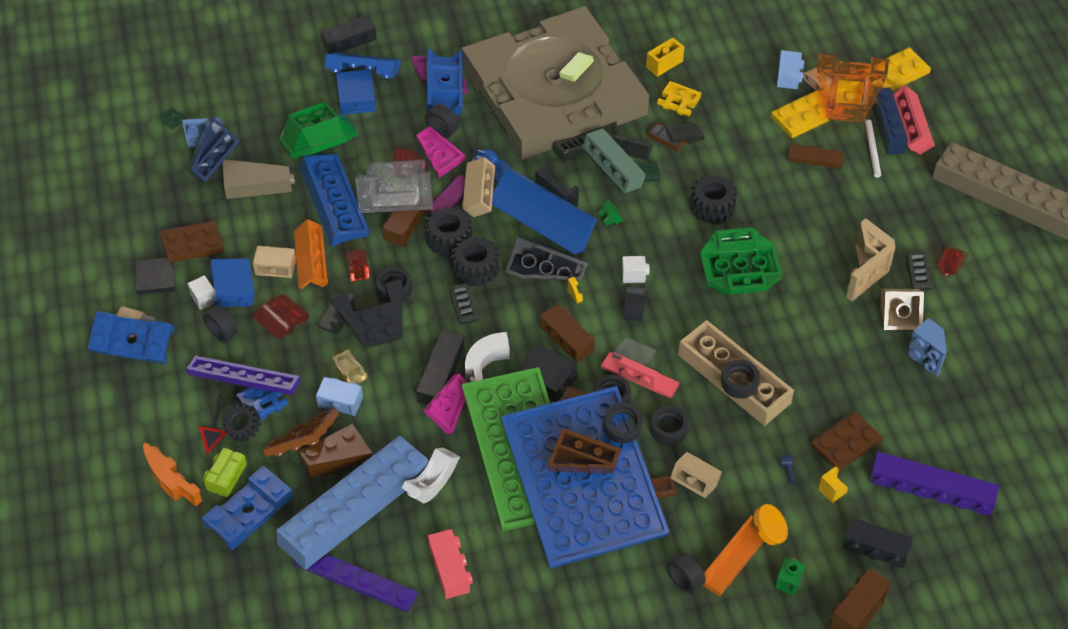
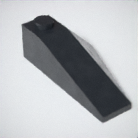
M518 234L505 272L522 279L568 280L574 277L576 280L582 281L588 262Z

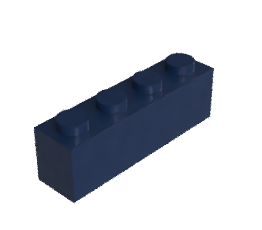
M891 87L873 89L870 104L886 154H902L905 152L908 138Z

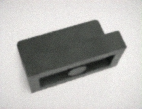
M616 135L614 141L628 156L648 161L653 149V143L622 135Z
M347 293L352 310H354V295ZM330 304L318 323V327L339 335L346 321L340 317L337 309Z

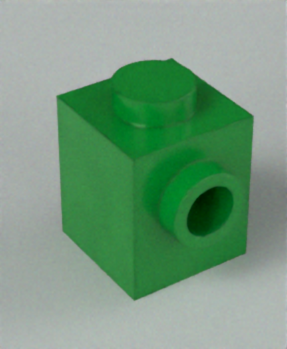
M785 557L775 588L796 595L806 565L796 559Z

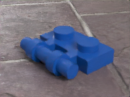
M251 387L237 394L241 405L245 403L258 412L260 421L265 419L267 415L273 412L277 413L288 405L286 398L278 401L277 398L282 396V393ZM268 402L271 403V405L262 409V405Z

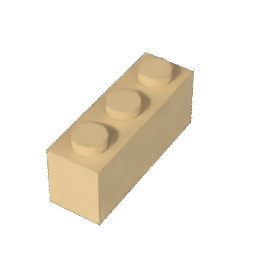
M485 157L467 163L463 209L473 217L491 212L495 165Z

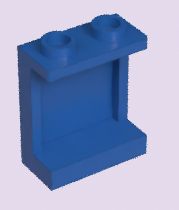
M371 69L336 73L341 115L376 112Z
M211 259L209 274L213 280L214 306H252L255 293L249 259Z

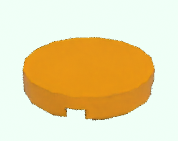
M764 504L755 510L754 525L755 527L758 526V534L764 542L771 546L783 543L788 535V527L781 512L770 504Z

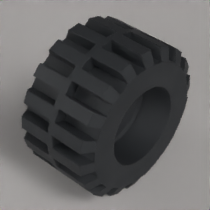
M708 175V177H701V180L697 179L691 190L690 209L694 216L697 215V219H703V222L706 223L711 222V224H715V222L722 223L723 220L727 221L729 217L733 216L737 200L736 186L733 185L731 180L727 181L726 177L723 176L721 178L720 175Z
M443 207L442 210L437 209L435 213L432 212L430 217H427L425 223L426 243L429 249H432L434 253L438 252L440 256L446 255V257H450L456 243H460L461 239L466 240L469 236L472 238V223L466 212L462 213L461 209L456 210L455 207Z
M469 236L466 240L461 239L460 243H456L455 248L452 249V271L455 278L460 280L462 284L467 283L468 286L476 285V287L480 286V284L486 285L488 281L492 282L499 271V252L497 246L493 245L491 240L487 241L485 237L479 238V236H475V238H471ZM480 260L481 262L473 263L469 261Z

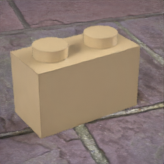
M257 246L253 261L255 275L292 278L296 264L295 249Z
M686 452L675 463L671 479L706 498L717 487L722 471Z

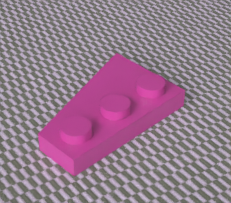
M430 126L416 135L419 145L439 178L466 160L464 153Z
M460 374L453 375L423 410L446 434L453 433L465 402L462 384L468 382Z

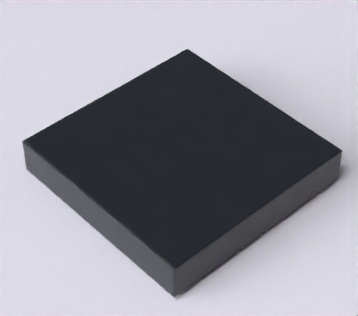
M167 258L136 261L137 294L175 291V262L169 263Z

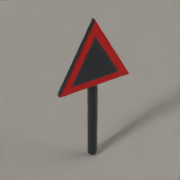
M219 397L212 428L198 426L207 455L226 435L224 430L216 429L223 397Z

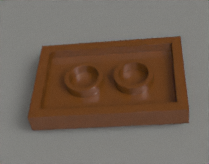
M215 221L160 231V238L169 263L224 253V247Z
M854 411L813 440L811 447L831 467L834 468L836 466L839 469V473L882 442L883 437Z

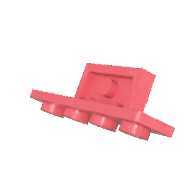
M612 352L608 354L601 365V368L670 399L679 387L678 381Z

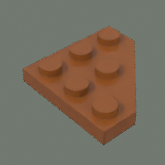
M336 408L318 413L304 425L301 423L289 430L280 439L277 437L270 441L263 449L265 456L274 455L277 457L288 450L296 451L303 445L308 444V446H312L318 443L319 438L327 432L326 430L329 426L334 424V420L339 415Z

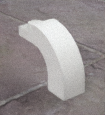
M507 332L488 335L477 341L470 348L465 360L466 380H470V382L483 380L482 370L487 364L497 360L509 359Z
M444 447L436 448L425 470L417 478L405 481L402 489L407 491V495L422 503L429 502L446 484L460 456Z

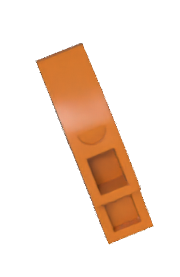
M145 442L143 449L148 466L161 489L174 501H177L182 496L197 507L202 502L201 491L194 483L189 484L177 472V464L171 457H165L156 446L151 447Z

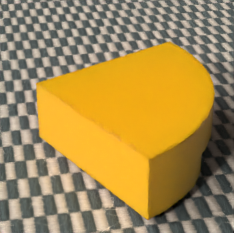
M572 277L568 279L567 291L578 304L583 301V295L578 292L576 286L579 284Z

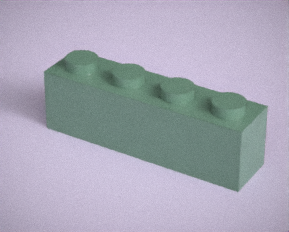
M604 129L586 134L582 147L624 193L642 187L646 174Z

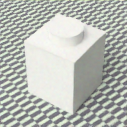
M645 256L622 257L623 283H645L646 275H649V264H646Z
M205 275L187 283L190 295L200 310L214 304V289Z

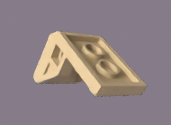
M867 219L860 223L855 245L860 268H855L851 272L850 283L847 286L846 298L851 302L889 272L895 251L894 239Z

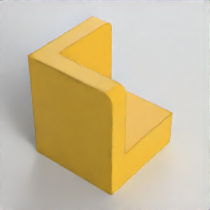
M836 466L821 476L818 488L832 503L848 491V487L837 478L839 469Z

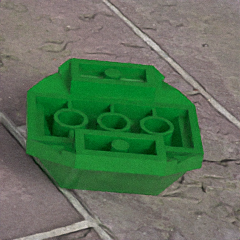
M322 102L288 114L285 128L279 141L288 155L295 159L299 156L311 155L351 140L352 137L358 136V132L344 115L336 112L326 102Z
M753 227L715 231L711 239L700 251V260L706 286L715 289L722 295L768 291L782 276L774 244L760 235Z

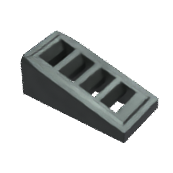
M580 134L554 143V153L563 162H566L585 152V149L582 147L583 144L580 142L584 143L585 136Z
M926 252L908 253L905 263L912 289L932 290Z
M468 284L450 287V298L460 325L479 321ZM470 312L472 313V314H470V315L462 316V314H466V313H470Z

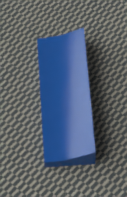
M338 154L303 156L300 170L330 246L333 247L349 240L368 237L370 231Z
M510 167L505 168L493 192L492 205L573 254H578L585 250L597 221L593 216Z

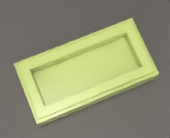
M578 52L559 72L560 78L575 82L593 63V56Z

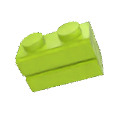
M223 448L220 454L215 455L212 468L207 470L203 476L206 489L215 494L218 493L221 496L228 497L247 465L245 456Z

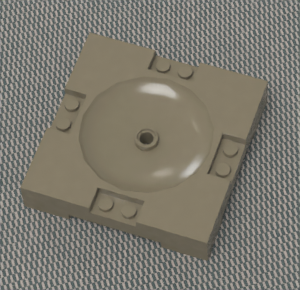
M586 6L542 20L539 27L513 36L507 32L462 47L463 69L477 90L480 89L505 128L506 136L521 160L554 149V143L580 135L613 122L618 126L648 115L649 94L625 61L621 62L609 45V38ZM578 52L593 56V63L575 82L560 78L559 72Z

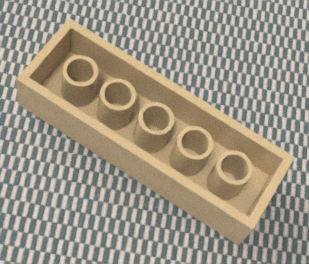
M706 320L680 341L678 355L722 392H724L721 387L722 371L729 362L733 360H746L757 367L760 373L757 391L745 399L729 397L764 426L791 404L794 390L709 321ZM735 372L729 375V380L735 385L746 386L752 383L751 377L745 373Z

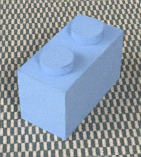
M781 50L777 87L798 89V83H802L803 72H800V70L804 68L801 52Z
M324 377L316 394L317 405L329 410L336 408L337 412L355 416L363 399L362 386L356 383L343 382L336 378Z

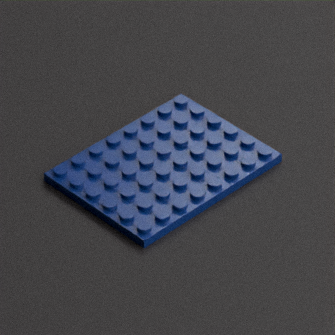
M617 386L501 416V422L549 569L666 537L670 534L637 440L620 444L613 442L604 432L603 422L606 411L612 405L623 403ZM616 414L612 417L611 426L617 432L629 433L633 430L627 414ZM562 428L620 448L621 454L614 473L548 472V465Z

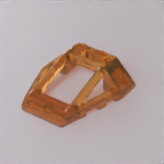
M819 53L817 75L828 120L864 123L887 78L889 59L872 57L871 64L836 61L835 54ZM826 76L832 78L829 97ZM839 80L864 82L861 105L835 102ZM877 80L870 96L871 82Z

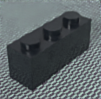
M365 15L321 30L322 44L328 54H333V52L340 53L377 40L376 27L369 16Z
M852 517L843 548L852 553L868 556L872 560L886 562L893 567L904 568L913 537Z

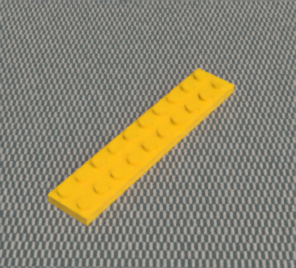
M909 47L836 81L835 84L828 88H823L821 91L817 90L772 111L771 118L792 139L870 102L873 89L891 87L893 91L929 74L931 68Z

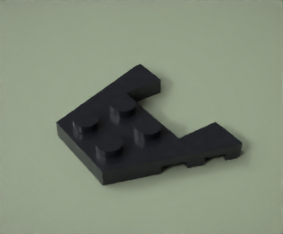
M401 279L385 283L384 288L390 303L353 312L347 294L330 299L331 305L337 309L340 317L346 321L351 328L350 330L365 349L402 339Z

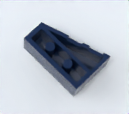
M208 117L187 171L200 182H206L240 141L214 117Z

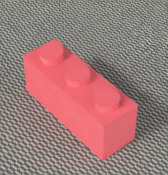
M452 529L428 535V546L445 599L470 593V584H473L470 571L466 572L464 567L467 566L465 555L459 552V548H461L459 537L454 536Z

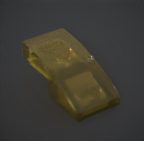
M349 349L332 357L331 361L347 383L359 384L369 378Z

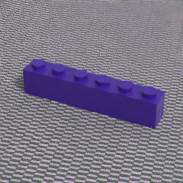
M877 452L870 482L878 486H886L899 492L911 493L921 498H929L939 503H947L960 509H968L990 516L995 507L999 489L998 484Z

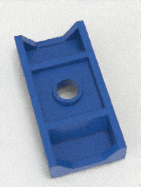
M428 49L426 57V112L435 104H441L451 109L455 115H461L463 107L462 52H458L450 58L436 56L431 49ZM441 78H446L448 81H442Z
M337 52L326 54L325 68H330V72H340L349 67L365 65V69L377 68L376 74H381L382 78H391L400 74L401 60Z
M96 311L87 349L94 353L166 365L168 341L175 327L170 323L136 320ZM132 334H136V342L133 344H129V336Z
M262 466L248 478L249 483L221 507L216 505L202 517L204 527L206 529H213L222 537L231 551L293 498L291 488L265 466ZM246 507L254 508L250 513L243 512Z

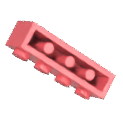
M904 85L895 91L893 96L908 138L907 146L911 151L921 155L935 145L917 93Z

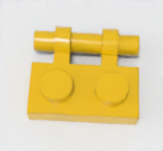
M669 81L662 92V97L666 98V100L659 98L657 105L662 106L665 110L676 111L678 115L690 116L692 110L688 109L687 106L694 109L701 98V92Z

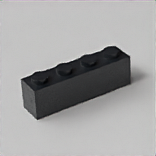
M442 330L440 336L435 338L434 350L428 355L427 367H423L421 372L422 379L415 386L414 393L417 394L418 403L428 405L453 376L465 347L464 335Z

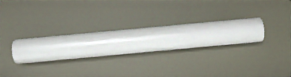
M866 120L865 127L874 177H880L881 170L871 120Z

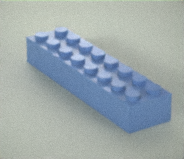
M398 436L276 530L277 544L305 570L404 493L405 490L402 489L404 482L417 478L427 467L428 459L404 438Z

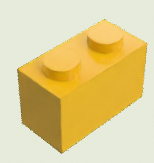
M675 38L669 39L647 52L646 68L657 77L683 62L684 46Z

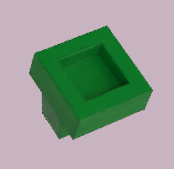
M610 200L603 203L604 207L598 213L602 218L607 216L602 220L606 226L615 222L619 224L623 221L617 207Z

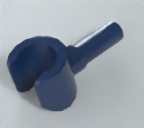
M782 455L780 466L787 467L789 483L792 484L794 483L792 473L793 458Z

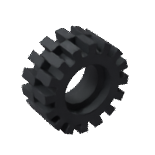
M236 403V406H229L231 409L224 411L227 413L226 416L222 415L224 421L221 422V425L224 427V432L240 442H243V439L246 441L250 440V436L254 438L256 436L254 432H259L257 427L261 426L258 412L245 403H242V405ZM240 415L247 416L248 424L246 427L236 429L234 425L236 418Z

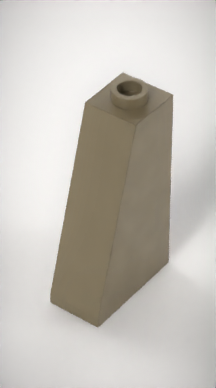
M234 160L223 161L224 189L227 199L292 192V185L295 184L294 173L290 174L289 166Z

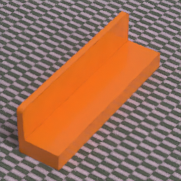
M307 219L294 231L300 289H303L310 282L321 287L328 284L322 226Z
M752 515L704 573L706 580L702 586L719 597L764 542L758 534L759 529L753 525L754 517Z

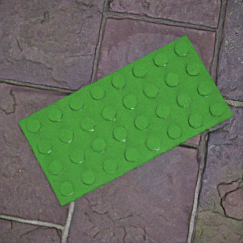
M537 367L462 384L463 394L502 532L535 524L501 422V416L550 404L540 368Z

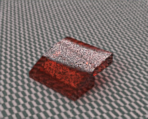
M281 294L262 306L253 315V318L277 338H282L293 333L294 326L307 321L309 314L286 295Z

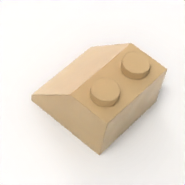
M881 289L880 308L883 329L915 330L923 323L924 292L920 289Z

